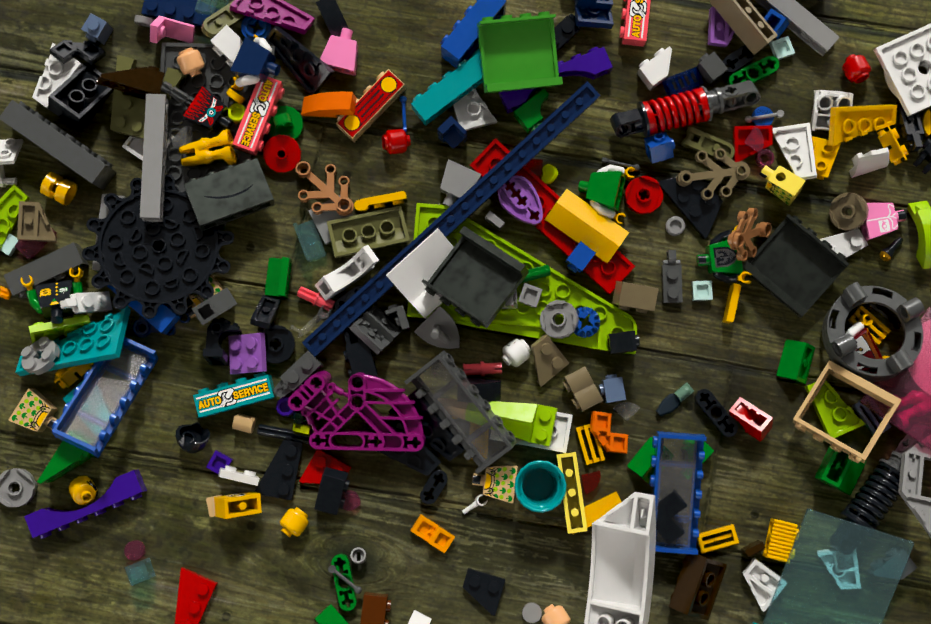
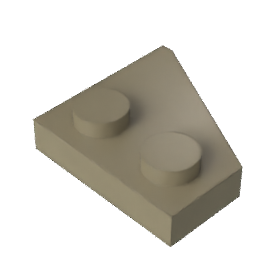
M19 201L17 240L57 242V238L40 202Z
M546 333L531 345L532 354L534 355V367L538 377L537 383L542 387L565 368L569 362Z

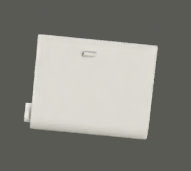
M438 228L386 274L390 281L424 318L431 314L442 302L439 300L441 297L438 295L432 296L425 291L426 286L422 283V280L424 279L428 282L454 248Z

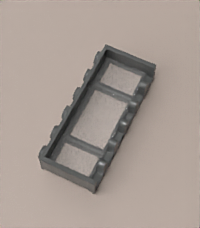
M443 350L404 382L407 385L412 381L418 389L415 395L419 399L424 397L430 404L427 408L429 413L433 414L436 412L442 419L440 427L443 430L447 427L454 435L452 442L455 445L460 443L466 450L464 453L466 460L472 458L479 466L475 470L476 474H478L511 450L517 443L515 441L516 438L511 431L504 427L502 419L493 413L488 401L482 399L478 394L477 387L474 384H470L465 372L454 363L453 357Z

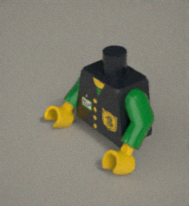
M78 267L79 272L77 275H74L73 268L69 269V274L74 278V282L72 279L37 285L34 290L32 287L34 285L33 278L29 275L31 281L25 284L21 277L22 285L27 288L26 294L30 306L38 314H43L46 320L51 319V322L54 324L62 323L63 317L72 316L74 314L73 309H61L60 301L70 298L71 294L83 293L82 282H80L84 274L82 269Z

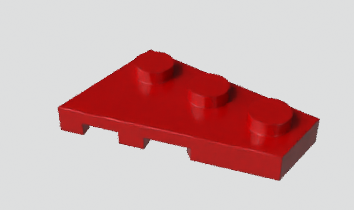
M182 567L175 624H199L218 583Z

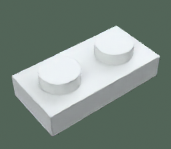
M228 465L225 468L220 467L219 477L258 486L260 478L255 476L256 472L245 470L242 473L236 471V467Z

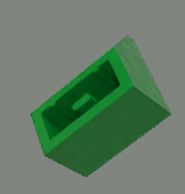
M829 446L814 478L850 496L867 461L864 464L862 462L856 463L848 458V454L843 451L838 453Z

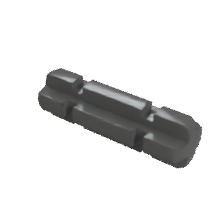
M167 81L162 83V92L169 93V96L180 103H185L187 107L190 106L194 100L193 97H188V94L175 86L172 87Z

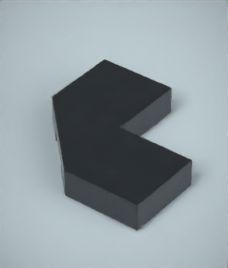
M63 40L50 48V54L63 64L79 55L89 64L93 65L106 56V52L92 41L81 43Z
M673 490L658 502L656 530L668 544H671L685 533L673 517L687 507V504L676 490Z

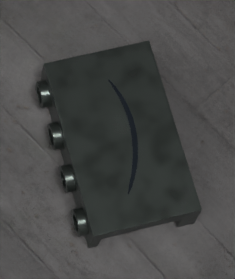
M257 158L246 159L242 164L236 166L229 165L219 172H209L205 177L199 179L192 178L184 184L201 231L275 205L274 198Z

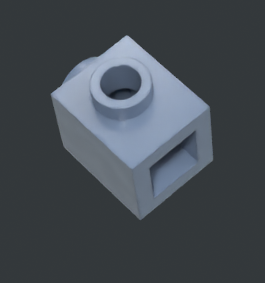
M90 13L81 30L86 34L85 37L94 43L97 41L104 45L113 28L108 22Z
M617 374L605 376L606 380H601L599 392L601 396H604L605 403L626 400L622 377L617 378Z

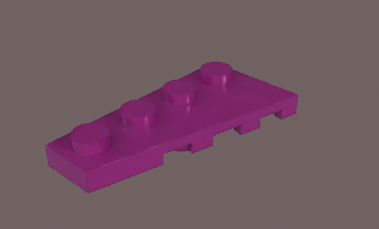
M234 0L230 5V11L304 35L314 24L315 20L311 15L284 0Z

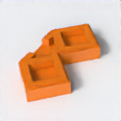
M591 411L590 432L604 450L609 453L627 454L628 435L610 432L612 413Z

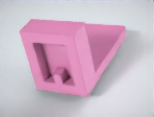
M158 16L150 24V42L157 44L165 36L187 43L194 42V25L163 16Z

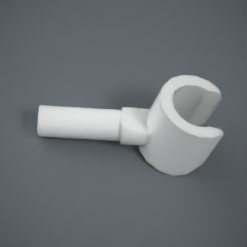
M483 494L477 495L475 501L462 510L464 515L477 506L487 504L488 500L483 504H480L478 501L479 497L483 496Z

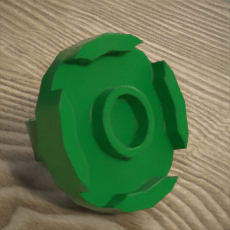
M279 106L276 115L272 116L269 122L271 128L268 134L271 138L277 135H288L297 140L304 129V122L300 113L292 107Z

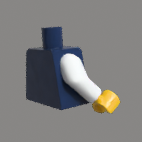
M254 34L255 39L253 41L246 37L244 38L230 69L239 77H233L235 83L231 86V88L237 91H241L244 86L257 84L259 81L265 82L269 74L278 76L281 66L274 63L276 57L272 54L271 46L266 39L258 37L256 34Z

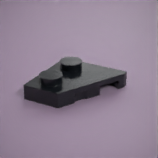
M468 567L463 588L491 615L495 616L506 579Z

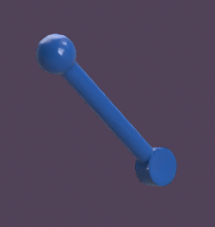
M401 96L399 100L402 104L403 130L407 134L405 108L407 98Z

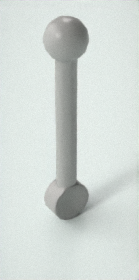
M778 110L776 113L754 117L746 116L745 122L750 123L752 120L776 116L782 118L784 111Z

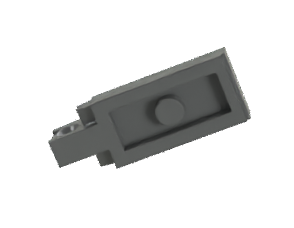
M676 250L666 251L667 260H663V265H661L662 302L682 303L681 261L676 260Z

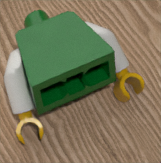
M608 165L597 172H592L589 182L580 181L578 191L586 193V199L599 214L613 219L619 225L623 223L618 221V216L626 217L624 213L616 214L615 211H619L625 179L631 180L635 177L630 176L628 171L633 172L635 169L634 167L624 169V167Z

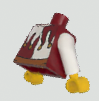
M868 314L861 315L858 319L859 321L845 333L851 334L857 343L856 351L872 359L890 357L881 355L868 328H864V326L872 325L873 320H869L866 323L865 317ZM857 364V369L876 374L877 369L866 368Z

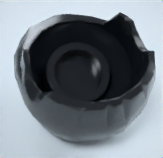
M196 422L179 426L175 437L180 448L187 453L194 454L206 447L210 438V432L208 429H203L200 423Z

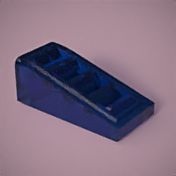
M697 67L664 79L662 84L670 97L672 94L677 95L680 92L684 93L685 91L702 86L704 81ZM694 73L698 82L694 83L690 74ZM686 76L688 77V80H689V82H690L691 85H688V84H687V82H686V80H685L684 77H686ZM679 79H681V81H682V83H683V85H684L683 88H681V85H680V83H679V81H678ZM672 82H675L678 90L674 89Z

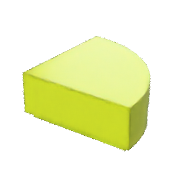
M293 423L292 430L309 435L312 432V427L310 425Z

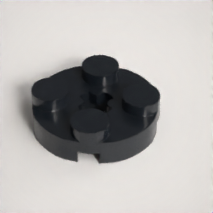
M271 325L269 329H264L261 332L265 333L267 362L278 364L291 358L296 347L295 338L291 331L280 325ZM275 339H278V342L281 343V347H278L277 350H274V347L271 346V342H275Z

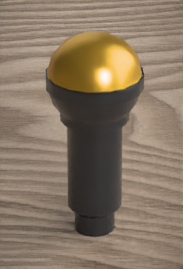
M898 237L889 247L882 249L879 254L880 258L883 261L891 260L895 250L902 244L903 239Z

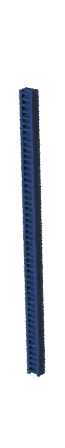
M587 81L302 342L303 345L314 357L320 354L394 286L386 276L387 273L437 228L445 237H448L599 99L601 95Z

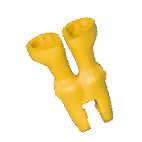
M225 129L216 137L201 138L198 141L179 147L180 154L195 153V156L181 159L182 166L208 165L214 160H225L229 165L236 164L237 157L232 147L233 136L231 131ZM226 146L218 150L209 151L213 147Z

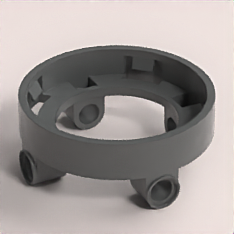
M855 282L843 290V294L831 306L824 318L822 339L825 350L835 364L867 381L878 382L894 378L913 366L921 351L923 327L919 316L925 311L924 305L916 297L907 301L903 296L890 289L880 286H860L858 282ZM863 304H878L894 312L904 329V341L900 350L885 359H872L858 353L854 337L851 334H845V321L851 310ZM833 311L838 312L834 329L831 328L833 317H830ZM857 364L866 368L877 369L876 374L857 369Z

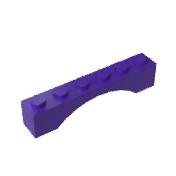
M594 47L587 54L582 56L577 54L567 62H558L559 77L581 76L596 79L611 73L613 68L604 47ZM539 88L505 91L498 94L508 114L525 104Z
M139 469L132 470L116 477L105 494L85 508L65 511L47 507L28 514L24 518L32 538L40 537V539L51 536V531L58 529L60 532L70 528L69 524L76 521L79 524L88 520L87 516L93 513L95 516L107 512L105 508L113 506L114 509L124 505V500L130 498L133 501L143 497L142 493L147 491Z

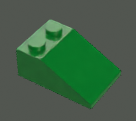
M69 430L67 433L91 446L97 440L82 430ZM62 441L37 482L40 484L54 482L95 456Z

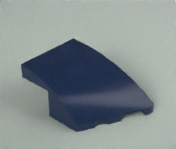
M575 0L576 26L612 29L614 25L611 12L613 0Z

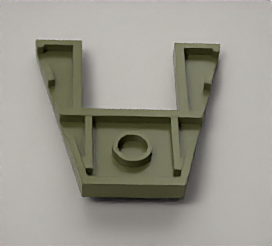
M117 56L116 71L136 68L137 61L135 59ZM168 67L163 82L167 81L172 87L175 86L179 89L180 82L187 75H184L181 70ZM114 89L110 130L144 140L146 100L127 96V93ZM167 93L166 99L170 100L171 96H169V93Z

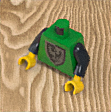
M737 226L714 237L710 241V245L706 247V254L696 255L697 266L707 265L708 273L713 274L716 279L724 283L743 282L750 284L752 282L745 281V276L752 274L746 271L743 272L742 261H738L736 258L737 250H732L727 242L729 234L736 230Z

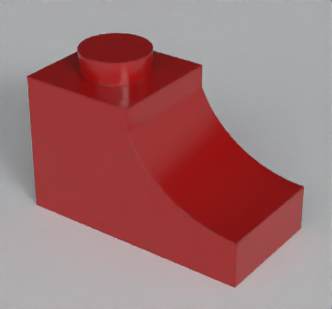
M741 397L729 410V415L743 426L745 432L760 442L772 429L773 417Z

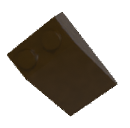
M154 66L101 74L95 84L146 99V94H160L164 73Z

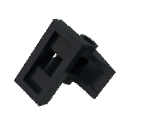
M214 318L207 328L206 348L203 349V357L210 366L230 365L229 357L222 349V342L229 335H243L237 323L234 322L231 325V322L225 318L220 320Z

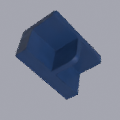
M452 116L437 128L438 138L443 143L446 142L451 148H456L462 141L464 143L467 141V131Z

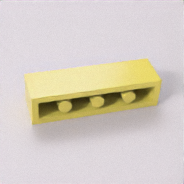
M576 452L557 454L558 468L564 474L567 484L566 494L563 498L567 532L570 534L588 531Z

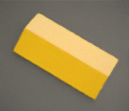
M568 189L565 190L545 218V221L578 244L580 241L596 252L595 256L605 263L610 261L629 234L627 230L607 216L599 214L591 205Z

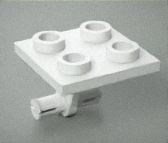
M9 138L7 140H0L1 188L6 187V185H17L16 177H5L3 164L15 163L23 145V139Z

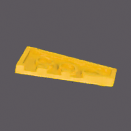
M897 105L831 107L828 146L833 147L839 145L838 143L853 140L857 136H864L868 132L878 131L896 124Z

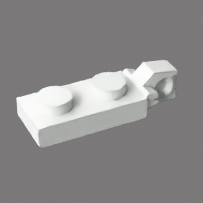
M109 291L71 294L70 298L60 301L61 309L72 308L75 314L112 310Z

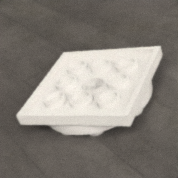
M928 24L873 50L884 70L885 81L890 91L899 99L907 117L931 107V24ZM918 67H925L926 74L920 73Z

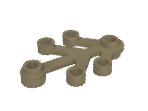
M718 148L714 151L713 156L716 160H721L729 167V169H723L708 158L706 151L701 150L695 154V160L698 163H703L712 171L691 173L684 170L677 175L676 181L678 185L685 187L691 184L692 181L713 179L707 188L701 191V198L709 200L713 197V192L722 179L731 176L726 186L721 187L719 190V195L722 198H727L732 194V188L738 180H745L749 176L750 168L745 162H735L726 155V151L723 148ZM718 151L722 153V157H718ZM699 154L704 155L703 160L699 158ZM739 167L744 170L743 174L739 173ZM683 175L688 176V181L683 179ZM723 189L728 190V195L723 193ZM705 191H708L710 193L709 197H706L704 195Z

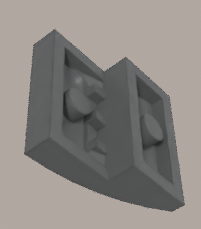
M376 305L366 311L349 328L377 355L403 331Z

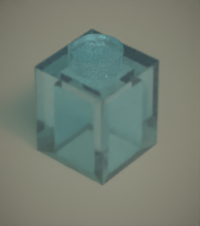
M150 558L125 567L131 586L156 576Z

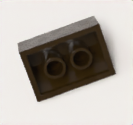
M686 554L681 572L677 577L675 590L670 598L669 607L688 616L709 620L727 564L700 554Z

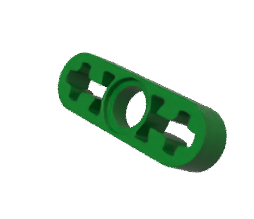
M767 56L733 73L729 77L727 85H733L734 78L739 80L743 76L745 79L741 82L749 80L756 83L775 73L779 68V61L774 56ZM767 63H769V64H770V63H773V64H774V66L772 67V69H771L770 67H768V68L762 70V68L765 67ZM755 69L758 72V77L751 78L748 71Z
M343 553L335 555L331 565H335L336 570L340 572V566L336 565L335 562L338 561L339 557H341V560H345L346 563L343 564V571L348 570V573L341 574L354 584L348 556ZM333 573L339 606L344 611H351L357 604L356 593L351 586L341 587L339 585L340 578ZM351 589L352 592H348V597L353 599V602H351L350 606H347L346 603L343 604V601L346 599L345 593L341 594L340 591L345 592Z

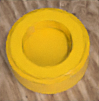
M231 88L226 92V95L239 104L245 101L244 97Z

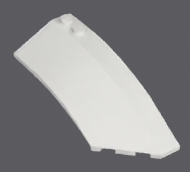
M634 492L592 523L590 579L584 624H648L656 547L655 495Z

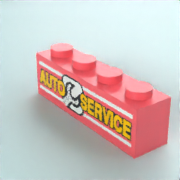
M623 0L626 2V7L622 8L621 20H624V25L620 27L619 38H622L623 45L644 47L647 41L651 0Z
M268 77L265 82L259 81L255 85L232 143L235 149L257 156L258 151H262L264 141L262 140L271 128L269 122L271 117L276 115L278 99H282L285 92L282 81Z

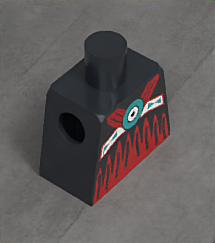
M204 86L201 87L183 115L188 122L212 132H216L219 126L224 129H230L233 124V120L226 116L228 114L226 105Z

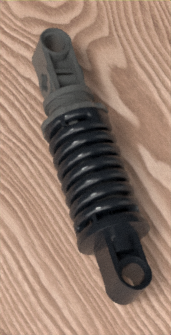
M921 424L913 425L904 439L900 441L896 450L891 452V457L888 460H879L878 465L873 470V474L868 476L864 486L860 487L859 492L855 494V498L851 499V504H848L840 512L844 520L830 536L829 544L832 548L843 554H850L865 534L870 537L873 536V532L880 524L876 518L883 520L885 518L884 514L889 512L887 507L892 508V501L896 502L898 500L897 496H900L898 488L902 453L931 434V427Z

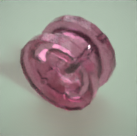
M764 149L757 154L755 160L758 166L764 168L765 166H770L774 162L775 157L772 151ZM766 154L768 155L767 158H769V161H766L764 163L762 162L763 159H761V157Z

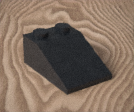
M86 62L48 96V109L80 131L92 120L114 89L95 84L102 73Z

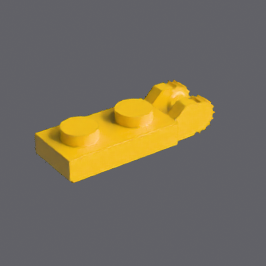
M405 191L363 198L356 200L354 207L357 211L362 212L367 211L370 206L378 209L385 207L386 203L391 202L393 205L404 204L403 200H407V195Z

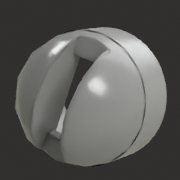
M360 547L354 548L350 554L351 560L355 564H362L367 557L365 550ZM357 552H361L360 561L357 559Z

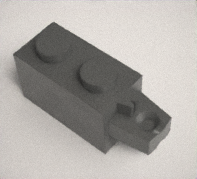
M307 351L280 376L281 380L273 389V392L280 399L284 398L292 391L295 392L310 376L319 371L324 365L310 351Z

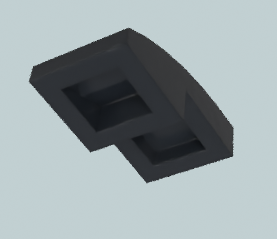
M336 0L317 1L316 5L330 34L340 37L342 28H348Z

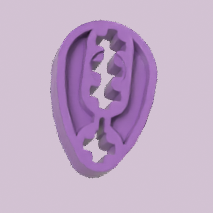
M515 175L507 183H513V189L516 192L520 191V198L527 199L526 205L517 204L519 199L511 197L513 192L510 189L506 190V184L498 190L499 203L510 215L521 222L538 225L543 218L540 198L528 179ZM530 211L534 214L536 212L539 214L537 217V221L535 219H530Z

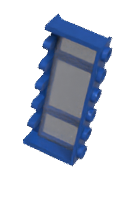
M124 337L120 358L94 362L91 370L88 369L85 373L82 384L76 387L72 400L64 406L60 419L53 423L52 433L55 438L61 439L99 458L157 363L158 356L156 351Z
M657 431L656 436H653L652 447L655 448V456H651V467H654V475H650V487H653L651 495H655L656 525L658 502L673 490H676L687 504L686 508L673 516L685 533L671 544H668L656 530L655 552L698 555L696 543L697 538H699L698 518L700 519L701 516L699 502L702 499L701 479H703L704 475L702 471V462L705 459L703 448L704 441L707 438L704 434Z

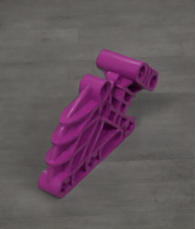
M319 371L310 376L288 399L290 409L293 411L301 410L302 416L311 425L314 433L311 434L309 443L314 449L416 452L421 450L426 443V437L420 420L423 419V416H420L414 407L415 401L410 400L403 393L405 392L404 388H397L392 383L376 376L366 375L362 372L355 373L349 378L348 393L344 392L345 390L332 382V376L329 372ZM355 377H360L363 380L361 387L355 385ZM334 392L348 398V403L341 410L337 405L340 398L334 400L332 396ZM369 393L381 399H369ZM356 396L362 398V406H357L354 403ZM373 404H389L397 414H381ZM313 413L319 415L316 420L324 418L328 421L319 430H317L314 424ZM358 413L374 430H343L341 428ZM387 419L401 420L405 431H398ZM319 435L321 439H326L329 437V440H323L321 443H319V440L316 439V437ZM335 435H358L362 438L363 443L360 445L338 444L334 437ZM376 436H378L379 440H382L379 444L376 441H370L367 445L368 440H373ZM415 437H417L418 441H421L418 446L415 445V442H408L407 446L405 445L406 441H412Z

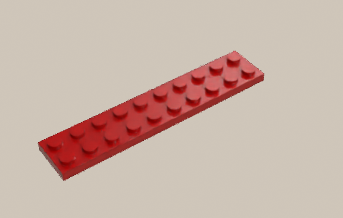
M495 138L470 164V168L480 173L482 178L510 151ZM525 165L515 175L525 177L531 182L540 198L543 211L542 221L538 225L533 226L569 257L578 243L545 221V218L560 197ZM506 183V190L510 189L513 192L511 197H517L519 199L517 204L525 206L527 199L520 198V191L516 192L513 189V183ZM530 211V219H535L537 221V217L539 214L537 212L534 214ZM617 250L608 263L594 255L583 271L607 294H610L615 289L616 281H622L633 270L635 265Z

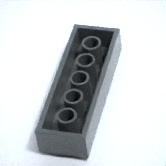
M11 100L0 115L1 121L103 191L117 173L111 169L114 165L22 101L18 104Z

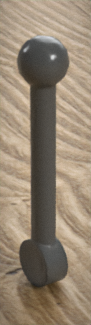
M602 157L601 162L603 163H610L627 168L634 167L635 171L640 170V166L638 164H626L610 160Z
M335 565L329 566L328 571L330 573H335L339 578H341L344 582L351 586L356 594H360L362 592V588L360 586L354 585L345 576L336 570Z

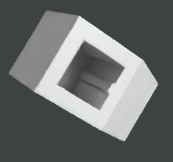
M226 25L210 41L214 45L212 49L220 57L223 55L227 59L225 62L232 67L243 42Z
M670 46L665 50L661 48L654 54L655 57L650 61L646 59L639 65L640 68L637 74L650 91L665 81L668 76L672 53Z

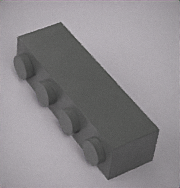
M73 242L3 276L12 296L24 299L27 298V288L22 285L21 277L24 283L28 284L31 281L30 275L34 280V285L32 286L34 290L37 285L49 284L55 281L60 282L67 279L70 268L74 269V274H78V267L84 271V267L89 266V264L82 257L81 246Z

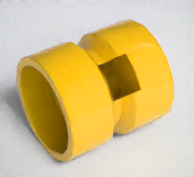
M49 172L41 183L40 193L51 199L54 198L55 201L66 206L74 199L78 186L68 179L63 180L62 176L54 172Z

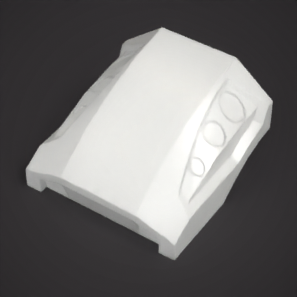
M814 90V105L810 124L811 131H829L831 107L852 106L854 94L842 91Z

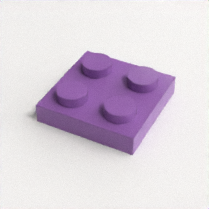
M265 333L228 336L230 374L267 371Z

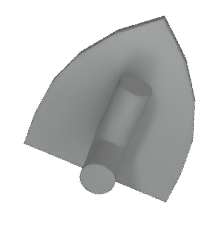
M441 306L414 331L424 341L436 347L453 349L460 346L458 328L453 318Z

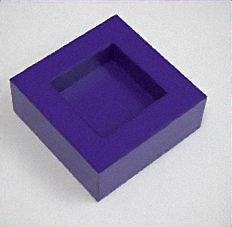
M215 450L206 468L219 474L220 467L230 466L234 459Z

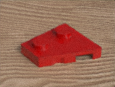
M773 125L733 126V147L735 149L733 160L735 162H739L773 144Z

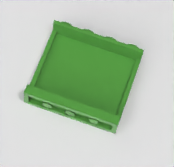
M549 11L539 12L538 16L524 13L520 14L518 18H512V15L501 16V19L493 20V17H483L482 21L477 23L484 94L554 87L563 84L558 70L553 20L556 14H550Z

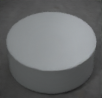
M135 15L134 19L135 24L144 27H150V24L154 21L152 18Z
M673 216L667 220L665 229L668 234L678 236L684 231L685 222L682 218Z
M529 602L524 605L522 615L527 622L536 623L540 620L542 611L538 604Z

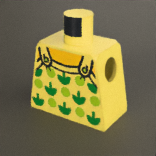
M765 166L759 174L768 180L765 188L789 206L805 184L804 179L782 166H778L775 171Z

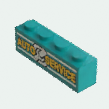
M265 372L255 374L254 378L250 380L244 377L235 380L236 383L228 385V382L216 385L217 389L209 390V388L198 390V394L193 395L198 418L276 398L277 396L273 392L274 384L271 375H266Z

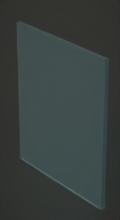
M807 508L763 624H882L914 542Z

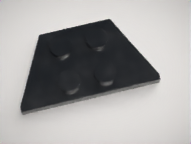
M684 175V176H683V179H684L685 181H688V179H689L688 176H687V175ZM676 177L658 182L663 192L703 239L707 238L723 202L716 192H713L714 195L711 199L703 200L701 198V191L709 185L705 180L692 181L691 184L685 187L678 185ZM705 191L704 195L706 197H709L710 193L708 191Z

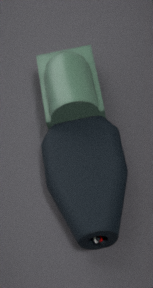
M686 382L674 393L665 397L656 410L657 414L663 416L673 412L680 406L683 400L694 392L692 387Z

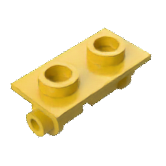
M888 126L889 131L886 132L883 129L877 132L879 135L877 138L880 140L883 148L891 145L889 159L896 166L902 163L901 158L904 157L905 160H908L906 156L909 153L904 144L899 145L897 139L900 136L896 129H891Z
M94 363L59 369L55 373L54 382L60 381L59 385L63 389L69 388L79 379L74 373L77 372L82 377L88 369L92 368Z

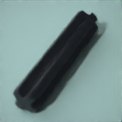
M262 424L257 428L258 435L310 444L309 438L311 434H303L289 429Z

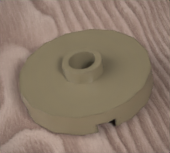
M843 193L833 199L829 209V216L835 227L852 231L860 228L868 218L869 209L867 202L862 196L856 193ZM849 208L852 209L851 215H848L847 210Z

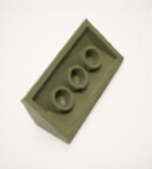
M402 206L327 221L335 258L356 254L366 245H369L374 250L410 242Z

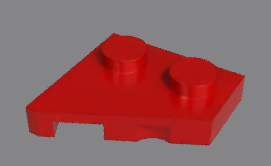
M317 449L299 482L320 484L326 467L348 473L352 467Z

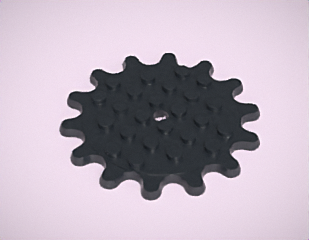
M169 174L165 175L163 222L143 221L140 218L142 179L134 178L130 182L131 194L127 198H120L114 193H108L104 197V203L109 209V214L106 218H90L87 221L86 226L88 230L97 234L98 241L95 245L84 248L82 257L87 261H97L101 267L99 273L93 276L91 280L92 286L97 289L108 285L113 286L116 289V296L113 299V306L116 309H124L131 301L140 302L142 314L147 319L154 318L159 306L162 304L171 305L177 315H183L188 310L187 298L189 295L198 294L204 299L214 295V289L209 284L211 274H225L230 271L231 265L229 261L220 257L219 250L222 246L233 243L234 234L231 231H221L217 227L201 231L186 191H178L175 188L174 177ZM157 242L165 244L161 251L154 250V245Z

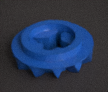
M246 16L241 23V31L244 37L252 41L255 39L254 34L265 39L271 31V24ZM259 23V27L262 29L254 33V29L251 27Z
M589 307L577 308L579 318L584 319L589 315L588 322L592 326L586 325L580 329L582 322L579 320L574 334L583 338L593 336L600 326L598 313Z

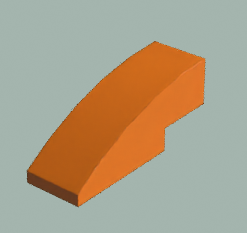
M344 91L309 95L303 99L301 115L338 118V115L354 116L357 98L353 92Z

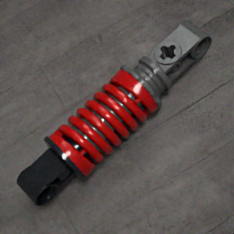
M749 80L721 88L716 87L710 91L706 87L700 86L691 91L680 92L677 95L672 94L670 97L664 96L656 100L637 102L636 109L613 114L610 118V123L617 137L623 138L640 132L643 133L644 137H649L650 135L657 134L658 130L664 132L665 128L669 131L672 127L674 129L679 128V125L685 127L686 123L687 125H692L693 122L697 124L700 121L710 122L712 121L713 114H722L725 111L757 104L761 95L754 83Z

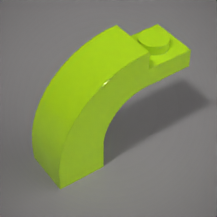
M928 201L908 203L907 210L914 220L918 231L919 242L916 258L922 269L931 268V207Z

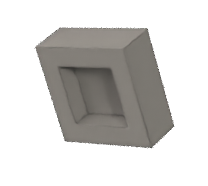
M491 211L485 216V220L500 231L503 228L505 222Z
M524 283L518 302L536 308L543 289Z

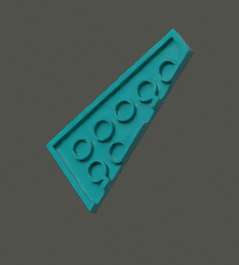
M126 306L114 315L112 313L105 315L104 320L97 323L93 321L68 333L67 337L62 340L58 338L53 340L60 348L59 358L56 356L53 361L55 365L49 371L120 358L131 309ZM20 356L15 373L19 376L31 375L22 367L21 361L23 356Z

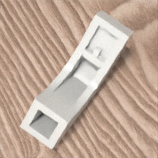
M366 245L347 263L323 276L315 284V287L326 301L360 280L375 267L374 265L379 259L369 245Z

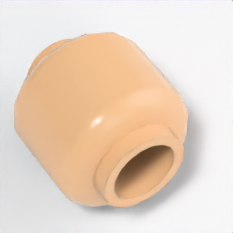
M191 47L178 53L179 56L176 61L184 75L190 74L192 78L202 73L201 69L205 67V63L199 50H193Z
M553 604L543 610L545 614L541 618L543 624H569L571 621L563 606H554Z

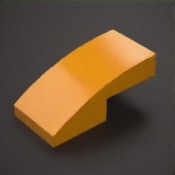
M420 514L410 530L443 553L447 551L455 538L453 534Z

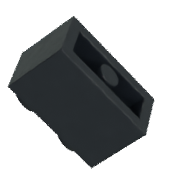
M329 467L325 468L314 507L315 510L337 515L339 508L343 509L346 500L343 497V493L348 491L350 480H347L348 472Z

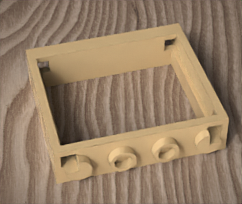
M829 360L793 418V423L795 424L794 427L804 433L808 431L813 434L812 437L821 443L825 441L831 445L830 448L838 453L843 451L849 455L848 458L850 460L864 464L900 405L901 399ZM829 374L890 407L862 454L802 420Z

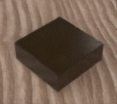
M756 540L741 548L745 556L751 557L764 550L765 546L762 541Z

